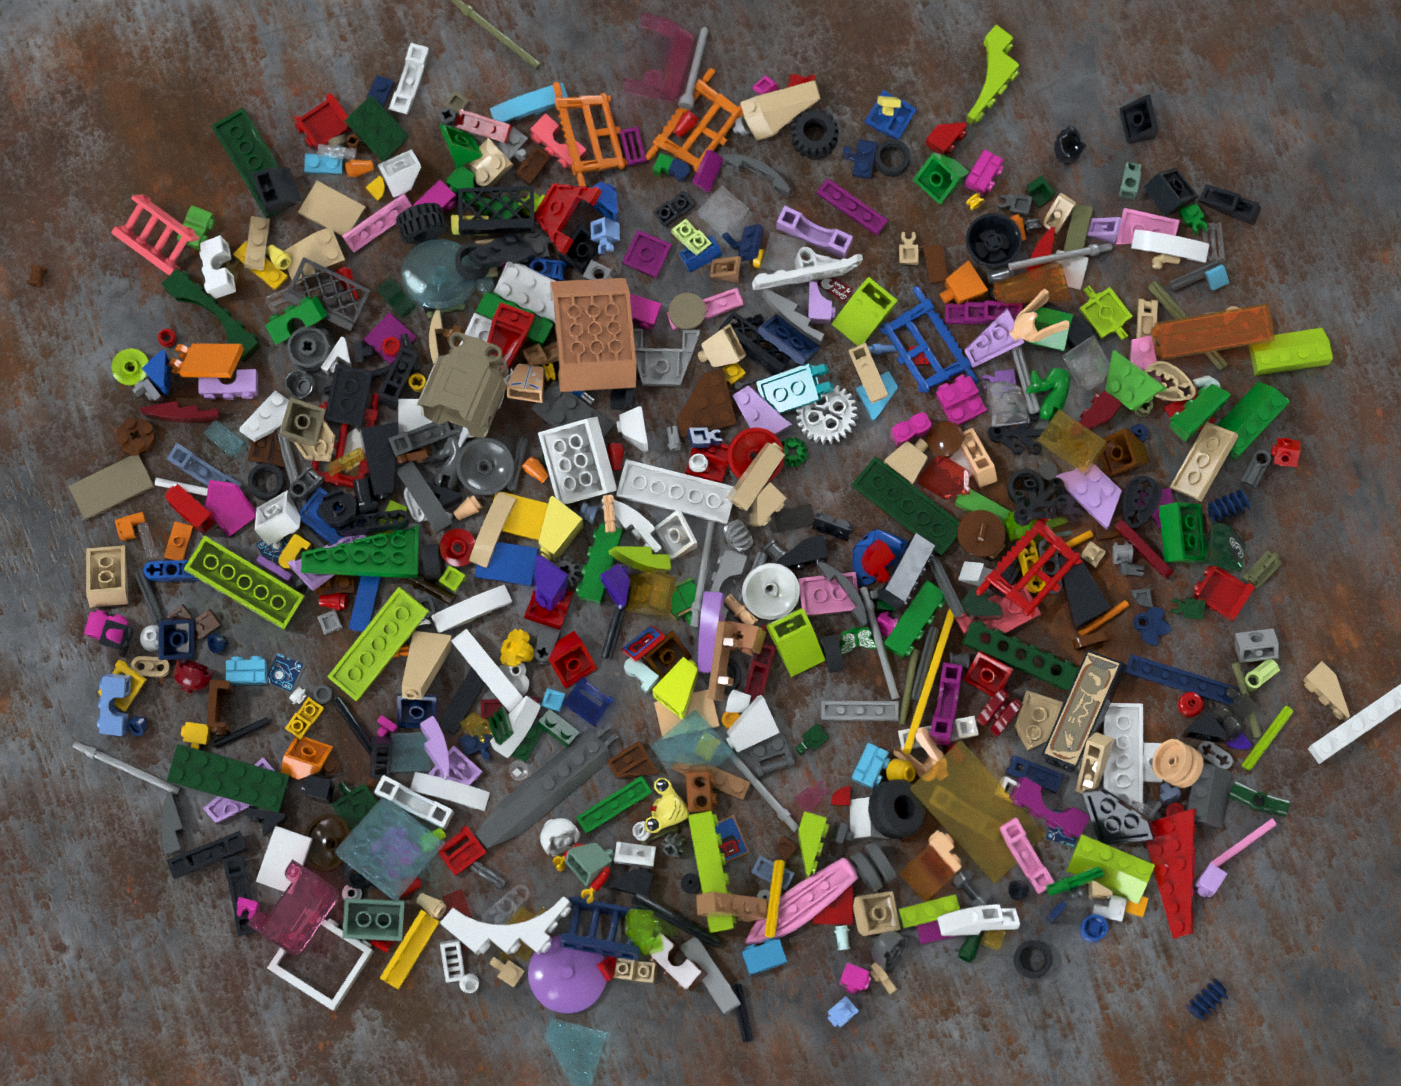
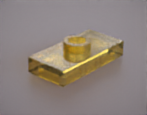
M361 447L327 464L329 475L333 476L342 470L348 471L354 467V464L363 460L364 453Z

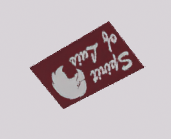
M836 277L820 279L817 283L819 287L843 302L846 301L853 288Z

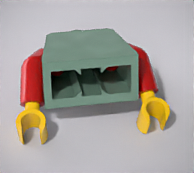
M576 843L563 853V857H554L553 864L556 866L557 871H563L567 864L586 887L590 886V889H584L581 893L582 899L586 895H590L587 899V903L590 904L594 900L593 893L595 891L598 892L606 882L611 872L610 867L615 854L612 849L604 851L597 843Z

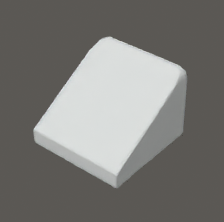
M732 690L728 697L726 712L743 713L750 704L751 695Z

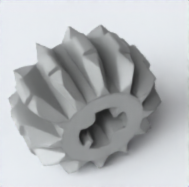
M736 519L724 527L725 537L734 551L741 553L752 546V536L742 521Z

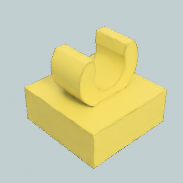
M878 96L877 103L883 106L882 114L893 116L894 107L900 108L901 100L896 97Z

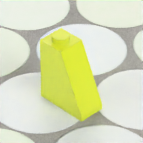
M683 657L652 689L653 697L682 720L686 716L699 677L696 663L692 660L688 661Z

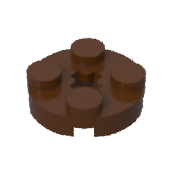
M127 418L119 427L116 440L122 451L126 454L140 455L141 452H147L153 447L156 436L153 426L148 421L141 418ZM138 433L140 438L133 440L132 436Z

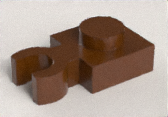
M426 446L396 456L398 463L409 460H416L417 463L428 460L427 457L432 454L431 447Z

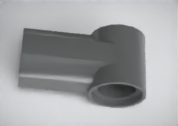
M1258 450L1253 455L1240 482L1256 489L1265 469L1270 463L1271 456L1269 452ZM1263 456L1266 459V463H1258L1256 457Z

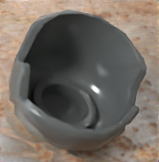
M296 369L286 376L285 387L294 398L305 399L314 392L315 380L309 372Z

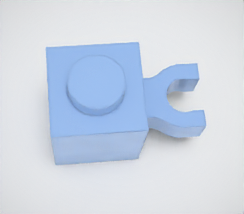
M606 217L590 222L591 240L600 243L598 254L606 255V251L614 252L612 243L620 241L619 223Z
M845 996L827 1012L829 1014L828 1020L834 1027L838 1025L841 1028L859 1011Z

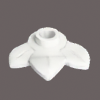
M521 662L516 666L519 668L518 674L513 672L514 667L499 666L498 668L512 685L524 696L529 688V679L525 675V664Z

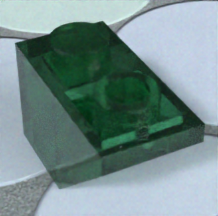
M975 587L960 602L964 614L971 620H996L1002 617L1003 612L998 603H992L987 599L988 595L985 592L978 596Z

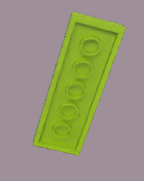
M398 587L328 675V678L356 702L359 701L430 611L404 589Z

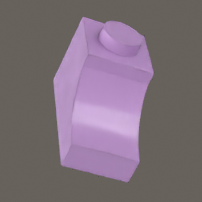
M810 282L808 318L811 319L813 324H831V318H835V307H832V301L826 300L820 294L817 282Z

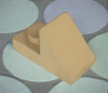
M1060 193L1041 224L1048 229L1055 227L1054 233L1058 234L1071 216V211L1076 202Z

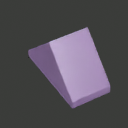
M1091 218L1087 236L1115 244L1122 218Z

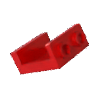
M332 93L325 96L326 101L300 118L298 115L294 117L296 121L294 124L295 128L300 134L304 133L306 136L305 142L309 148L313 147L316 152L328 145V140L351 130L344 122L348 115Z
M1215 562L1213 567L1209 565L1203 575L1206 576L1204 581H1198L1193 590L1196 593L1193 597L1205 600L1206 606L1233 622L1255 586L1250 583L1246 585L1218 567L1219 564Z

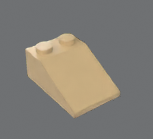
M331 226L311 234L284 250L291 258V264L287 269L292 280L303 257L332 271L347 267ZM306 263L303 268L305 277L315 273L313 266ZM321 273L319 274V277L324 276L328 273ZM316 276L307 278V282L316 279ZM304 281L297 282L295 287L303 284Z
M125 545L86 549V594L90 608L128 604Z

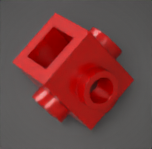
M1277 438L1276 445L1272 444L1270 453L1273 456L1274 464L1283 467H1297L1300 455V441H1294L1290 438Z

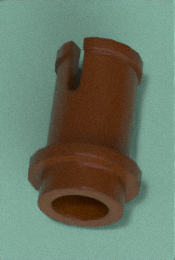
M356 135L348 136L347 149L349 152L354 154L360 152L362 143Z

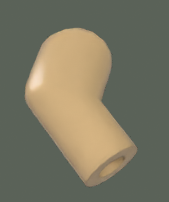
M1160 254L1153 258L1152 267L1160 270L1163 267V263L1166 262L1179 264L1180 257Z

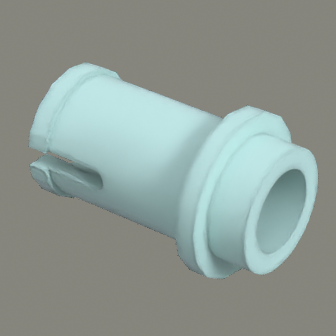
M847 925L837 926L836 931H834L837 934L838 950L851 949L848 936L850 929L847 928Z

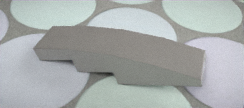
M766 288L763 289V298L782 319L811 341L821 346L824 334L810 327L811 319L796 312L798 304Z
M694 937L680 946L687 959L695 960L708 973L702 982L724 1015L741 1004L699 939Z

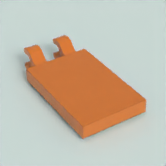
M192 343L190 348L178 344L174 351L181 352L179 359L185 360L181 362L178 359L172 358L168 366H173L172 373H180L181 377L231 378L244 348L241 344Z

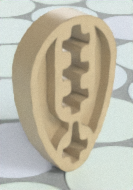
M1154 362L1144 370L1146 373L1155 371V376H1161L1162 374L1164 380L1171 378V383L1174 384L1173 387L1170 386L1166 391H1160L1153 397L1167 401H1182L1193 398L1196 393L1190 379L1180 369L1168 362ZM1188 386V390L1191 393L1184 396V392L1178 389V387L1186 388Z

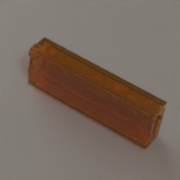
M1269 303L1154 323V327H1151L1152 337L1157 340V346H1154L1155 355L1160 358V361L1275 341Z

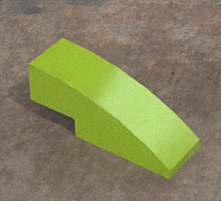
M615 546L609 550V555L618 561L641 571L664 574L671 570L670 555L652 554V547Z

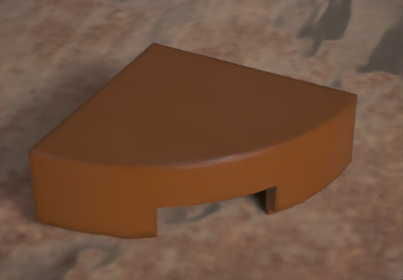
M782 836L779 841L778 851L781 859L786 863L798 847L785 836Z

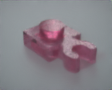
M823 780L816 784L814 790L811 786H808L794 797L805 812H809L822 802L819 798L820 795L825 796L830 792V788L825 791L820 790V785L824 783Z

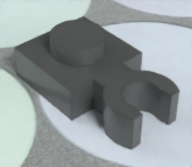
M1005 194L1000 195V199L1006 201V203L998 204V209L1007 210L1009 208L1010 214L1029 217L1033 201L1032 197L1014 194L1013 199Z

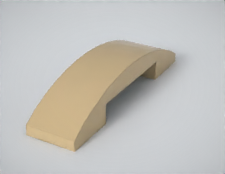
M440 310L435 311L429 331V347L433 364L436 358L439 357L436 334L444 333Z
M498 492L481 527L469 562L484 568L488 567L496 543L517 498Z

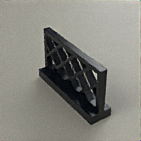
M534 186L458 188V230L460 235L507 234L509 232L535 233ZM530 191V198L525 203L517 197L521 192ZM503 192H508L512 195L506 203L499 198ZM471 193L475 198L467 204L463 201L462 194ZM484 193H490L493 196L487 204L480 198ZM496 199L503 205L497 212L490 207ZM514 199L522 204L516 212L508 206ZM477 200L484 205L478 213L471 208ZM505 208L513 214L509 219H503L499 216ZM526 208L530 212V218L522 219L518 214ZM468 209L475 215L471 220H463V214ZM486 209L494 214L489 220H484L480 216Z
M303 257L283 298L299 306V301L307 297L304 295L305 293H308L309 297L313 298L311 291L320 288L324 299L319 301H325L326 305L322 304L328 314L324 318L349 331H354L358 318L372 290ZM308 263L313 266L315 273L305 277L303 268ZM326 272L330 275L331 282L322 285L319 274ZM316 276L319 286L310 289L306 279ZM303 280L307 290L301 293L294 290L296 283ZM343 280L346 282L349 290L339 293L336 282ZM333 284L336 294L326 297L323 287ZM356 289L365 291L363 299L356 301L352 291ZM350 292L353 302L343 306L340 295ZM337 297L341 307L336 309L330 308L328 299ZM354 305L356 309L354 318L347 316L344 308Z

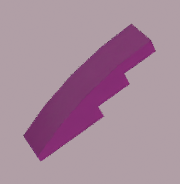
M984 301V303L945 304V324H991L1007 308L1015 322L1016 317L1022 311V302Z

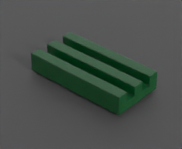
M500 706L498 708L499 712H493L494 717H488L495 742L498 745H502L514 734L507 711L504 707Z

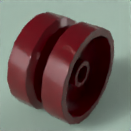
M1003 687L995 696L991 697L976 719L983 727L987 726L994 719L995 721L990 727V733L997 738L1024 705L1015 698L1006 706L1005 703L1009 699L1010 693Z

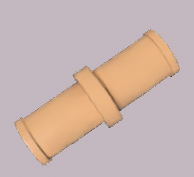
M729 594L724 599L723 604L734 613L736 618H740L748 625L755 626L759 620L747 610L745 605L740 604L732 594Z

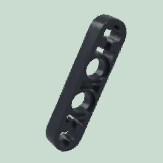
M404 510L357 515V518L346 524L344 529H341L342 526L336 527L335 531L340 537L401 530L409 525V518ZM379 519L386 520L384 525L376 524ZM362 521L367 522L364 528L357 527L358 523Z

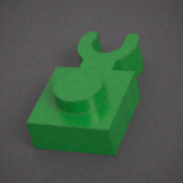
M1197 203L1179 210V215L1187 228L1193 226L1194 235H1198V228H1202L1207 232V224L1204 222L1205 216Z

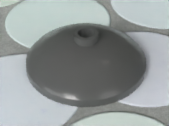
M478 438L470 441L462 448L457 458L456 470L459 480L468 490L480 495H490L499 492L509 483L514 471V462L510 451L500 441L492 438ZM483 463L488 466L485 471L481 469V464Z

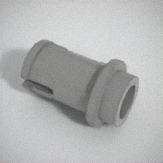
M672 426L673 430L671 427L666 428L669 441L667 447L673 452L681 450L682 446L678 426Z

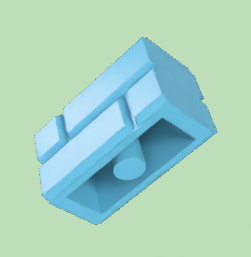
M251 656L250 660H243V657H231V660H226V680L230 681L234 686L267 685V661L262 659L261 656Z
M867 743L851 780L871 790L874 786L878 787L882 776L879 774L882 768H887L890 758H888L889 752Z

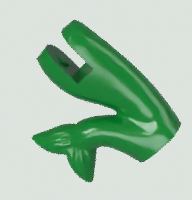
M1051 368L1045 379L1042 380L1036 370H1033L1030 377L1031 384L1027 387L1026 394L1038 393L1053 388L1042 402L1040 418L1043 420L1049 419L1051 423L1058 424L1069 392L1070 372L1060 368Z

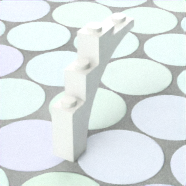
M562 897L551 909L542 915L526 922L512 925H492L478 922L452 908L440 924L477 955L487 951L490 947V941L510 955L511 952L515 953L519 949L521 940L540 955L550 948L552 939L547 934L548 932L552 933L557 928V922L561 917L564 918L571 910V903L565 897Z

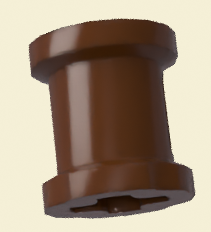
M32 264L30 279L26 283L33 287L43 288L44 284L42 281L48 269Z

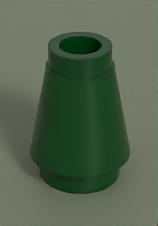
M969 935L959 948L958 957L967 963H972L976 959L982 937L980 935Z

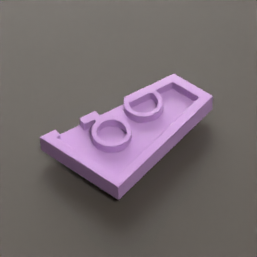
M746 386L732 395L750 428H764L778 435L792 426L751 386Z

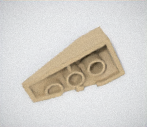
M811 81L758 95L740 103L745 120L758 142L777 134L779 129L791 123L794 117L806 111L821 98L816 81Z

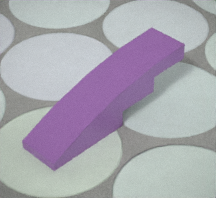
M704 592L699 628L698 672L711 673L718 621H723L724 615L721 614L724 601L723 593Z

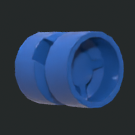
M1090 915L1081 923L1080 935L1087 942H1098L1106 935L1108 925L1106 920L1100 915Z

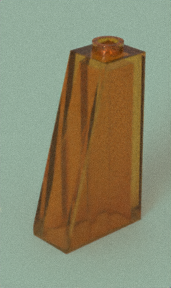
M1052 262L993 283L995 299L1004 304L1032 302L1043 289L1049 291L1047 302L1071 300L1063 266L1058 262Z

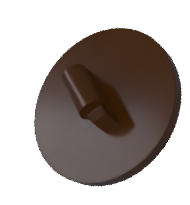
M976 510L963 517L958 526L957 537L961 547L970 555L989 557L998 552L1005 541V528L1002 521L995 514L986 510Z

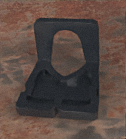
M106 620L99 644L116 649L119 656L125 658L134 629L125 624ZM109 629L124 630L120 644L106 637V632Z

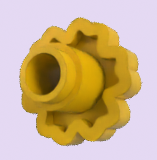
M514 629L508 634V638L503 641L500 649L502 653L500 661H502L503 665L516 667L521 662H530L533 659L535 649L528 643L530 636L526 631Z

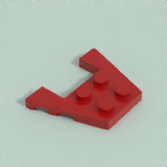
M552 183L534 214L535 219L550 236L551 241L558 247L559 252L566 255L574 240L562 234V230L581 199L593 206L595 205L602 193V190L599 188L575 187Z

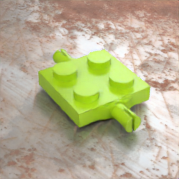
M1090 285L1087 286L1083 291H1085L1090 299L1079 308V311L1101 339L1114 332L1118 334L1121 340L1126 339L1128 335L1122 326L1132 319L1131 313L1110 287L1096 294Z

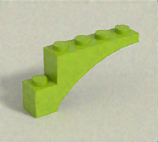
M995 25L984 38L983 45L986 46L987 77L981 95L967 115L966 122L970 125H973L976 121L979 122L983 118L987 107L990 109L995 104V98L998 94L1002 95L1008 88L1007 84L1009 81H1014L1020 73L1018 72L1020 64L1006 55L1013 48L1012 42L1014 37L998 25Z

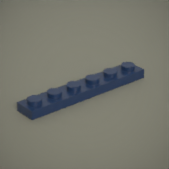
M1133 654L1130 655L1125 674L1186 693L1194 692L1202 698L1234 708L1238 707L1241 697L1239 687Z

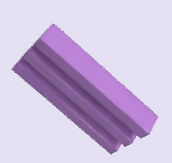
M261 555L256 559V563L260 567L286 583L291 584L293 581V576L289 572Z

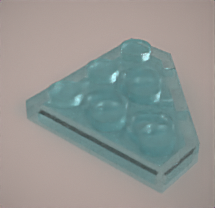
M696 710L692 711L651 746V749L664 763L675 762L691 765L720 766L733 755V751Z
M550 1017L545 1038L571 1086H592L607 1033Z

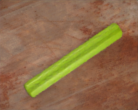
M1284 706L1242 763L1244 769L1250 771L1292 715L1293 710L1290 707Z

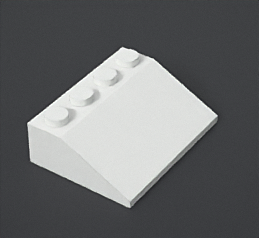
M598 417L587 418L538 433L555 497L565 505L617 491Z

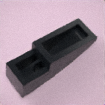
M1208 184L1205 185L1199 198L1200 203L1251 225L1255 224L1261 211L1258 202L1242 198L1241 194Z

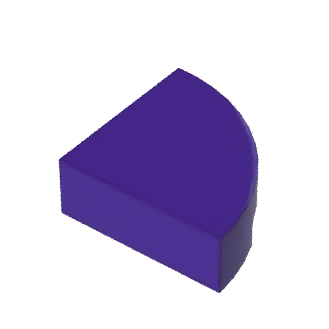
M1241 730L1224 742L1230 748L1237 750H1246L1252 747V744Z

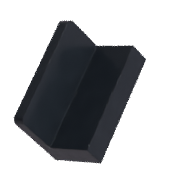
M635 388L612 389L610 408L612 410H632Z

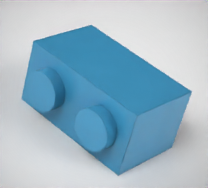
M769 938L763 941V945L756 947V944L744 947L745 951H742V956L749 976L787 963L779 939Z

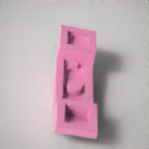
M1015 817L999 828L1019 867L1036 892L1040 894L1046 890L1047 884H1052L1054 881L1046 867L1040 862L1025 836L1024 829Z

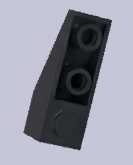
M823 535L802 540L775 564L783 565L788 569L802 570L807 568V565L814 564V566H817L819 562L825 563V561H828V553Z

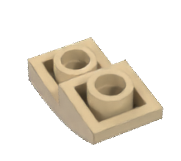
M616 958L614 978L656 983L657 964Z

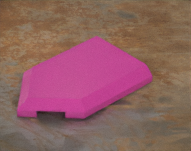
M209 480L205 507L227 537H229L256 517V510L237 484Z

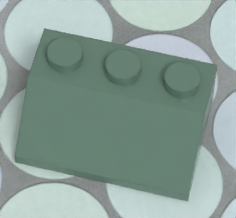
M345 899L343 938L402 941L404 901Z

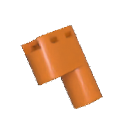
M143 512L115 519L118 536L121 541L136 538L133 526L146 523Z

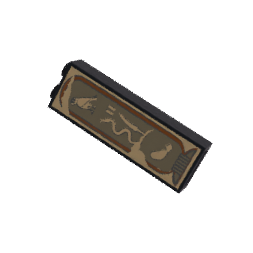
M1087 649L1041 754L1047 764L1055 767L1058 764L1063 766V769L1067 772L1074 773L1076 771L1080 773L1087 739L1095 732H1099L1126 667L1123 662Z

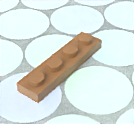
M682 752L678 753L672 771L686 776L688 770L712 769V774H715L716 785L713 786L714 789L741 801L744 800L751 782ZM697 777V782L706 784L704 777Z

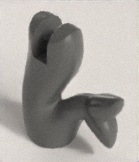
M450 436L440 450H437L433 443L426 445L431 447L432 454L427 457L428 460L418 462V464L441 461L449 457L438 470L434 485L442 487L446 475L450 476L447 489L455 490L459 481L456 462L460 451L468 444L467 441H464L463 445L459 448L460 438Z

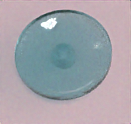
M435 239L414 247L407 254L402 266V282L408 295L417 303L433 309L451 308L469 298L476 287L477 281H469L462 278L455 269V255L462 246L453 241ZM469 255L465 256L462 259V265L465 268L476 270L477 266L468 259Z

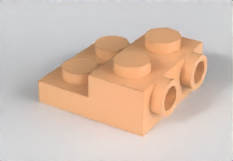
M937 830L929 837L927 847L950 874L954 876L962 867L960 865L961 860L954 853L950 854L954 849V841L947 833L944 835Z

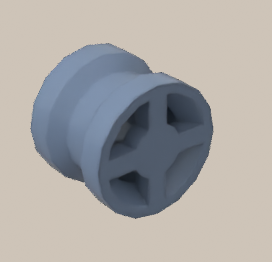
M584 502L579 516L583 520L589 521L590 524H594L599 506H590L587 502Z

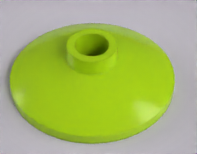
M137 349L122 350L112 361V374L121 384L128 386L136 385L147 377L142 367L149 362L148 358ZM134 366V371H128L129 367Z

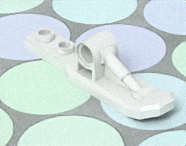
M803 247L798 251L794 259L796 270L786 272L785 270H779L770 275H767V273L759 274L752 282L753 290L842 276L857 267L863 258L861 254H857L849 259L843 258L838 260L818 255L811 248ZM800 256H806L808 261L802 260Z

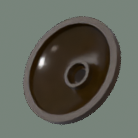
M324 814L317 817L307 828L304 836L313 839L306 857L308 865L320 872H331L343 865L352 847V832L347 821L339 815Z

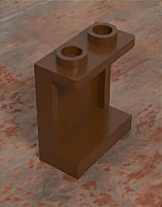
M210 680L207 727L212 732H215L214 735L226 736V733L232 732L227 723H221L223 695H235V687L228 680Z

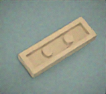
M251 216L244 268L263 270L270 219Z

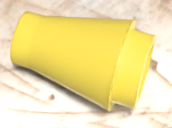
M269 245L266 248V254L277 269L284 270L290 266L291 258L288 253L274 245Z

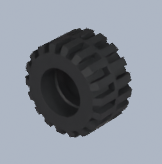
M810 108L807 109V113L801 112L800 117L797 116L795 123L792 125L791 138L792 144L795 145V150L797 152L800 151L801 156L807 155V159L815 157V160H819V156L825 158L827 153L831 154L833 148H836L839 128L836 119L833 120V115L831 113L827 115V111L824 109L820 112L819 108H815V111H812ZM819 127L826 133V136L822 140L811 141L806 138L804 132L808 128Z
M422 203L409 207L396 217L402 241L406 244H419L431 241L447 230L441 206L437 203Z

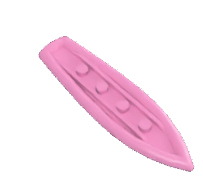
M842 858L825 867L780 896L774 939L781 938L807 923L858 879L856 869L846 858ZM766 919L755 922L747 937L746 944H760L764 940L769 939L764 935Z

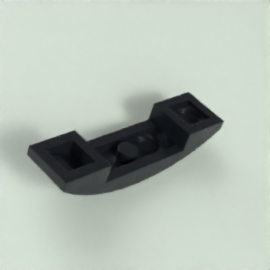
M243 856L223 859L235 914L238 936L257 933L256 916L249 920L248 909L243 912L242 917L237 915L239 897L252 900Z

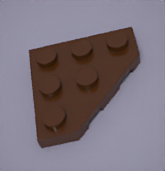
M723 369L703 374L676 419L681 438L688 436L687 431L689 428H707L708 431L737 424Z

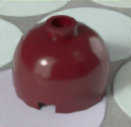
M177 659L174 667V678L177 684L182 686L181 690L193 693V690L200 691L209 685L214 674L212 669L209 672L207 671V666L191 660L181 663L182 659Z

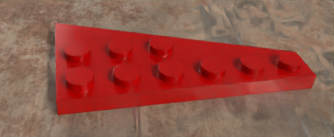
M1190 809L1152 821L1156 836L1152 840H1145L1151 862L1155 865L1153 870L1173 939L1194 933L1193 896L1195 889H1193V878H1195L1196 847L1194 846V834H1196V809Z

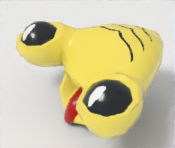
M658 778L654 782V789L662 797L656 799L653 806L650 807L653 817L647 818L644 824L645 829L650 833H658L666 827L684 821L690 815L688 806L674 791L670 781L665 778Z

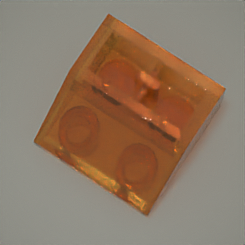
M930 845L899 872L924 902L928 901L956 875Z

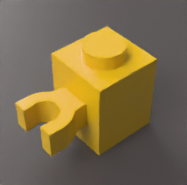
M186 722L182 726L181 737H183V741L191 742V748L200 750L201 744L210 743L211 730L207 727V724Z

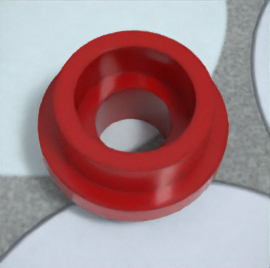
M163 329L159 332L157 339L161 346L171 347L176 343L177 336L173 330ZM166 336L171 337L169 341H164V338Z

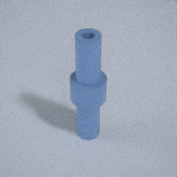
M872 344V346H867L873 355L896 352L894 345Z

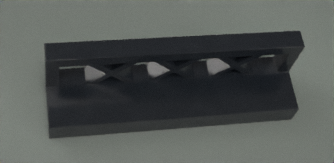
M733 311L720 326L719 330L728 325L734 318L740 323V328H733L746 356L773 376L783 373L785 366L792 358L778 350L770 341L765 340L757 332L758 328ZM745 331H752L756 339L747 338ZM760 342L770 344L771 350L762 349ZM776 353H782L787 357L783 363L776 359Z

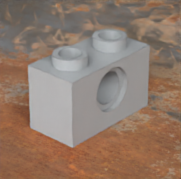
M1274 629L1235 633V650L1240 663L1278 658L1279 643Z

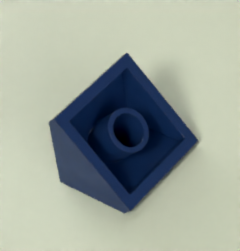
M164 618L160 620L158 660L194 658V619Z
M397 694L398 728L420 729V723L431 716H434L437 721L439 701L437 696L424 695L422 700L402 698V694Z

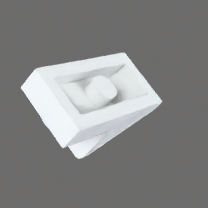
M342 336L321 366L322 372L328 376L332 372L334 373L335 364L339 365V361L352 367L347 343Z
M964 561L958 580L979 587L983 581H986L984 578L993 570L983 567V563Z

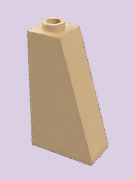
M774 442L773 444L766 443L725 498L739 509L748 510L785 456L781 452L782 448Z
M413 632L402 682V698L422 700L451 651L452 635Z

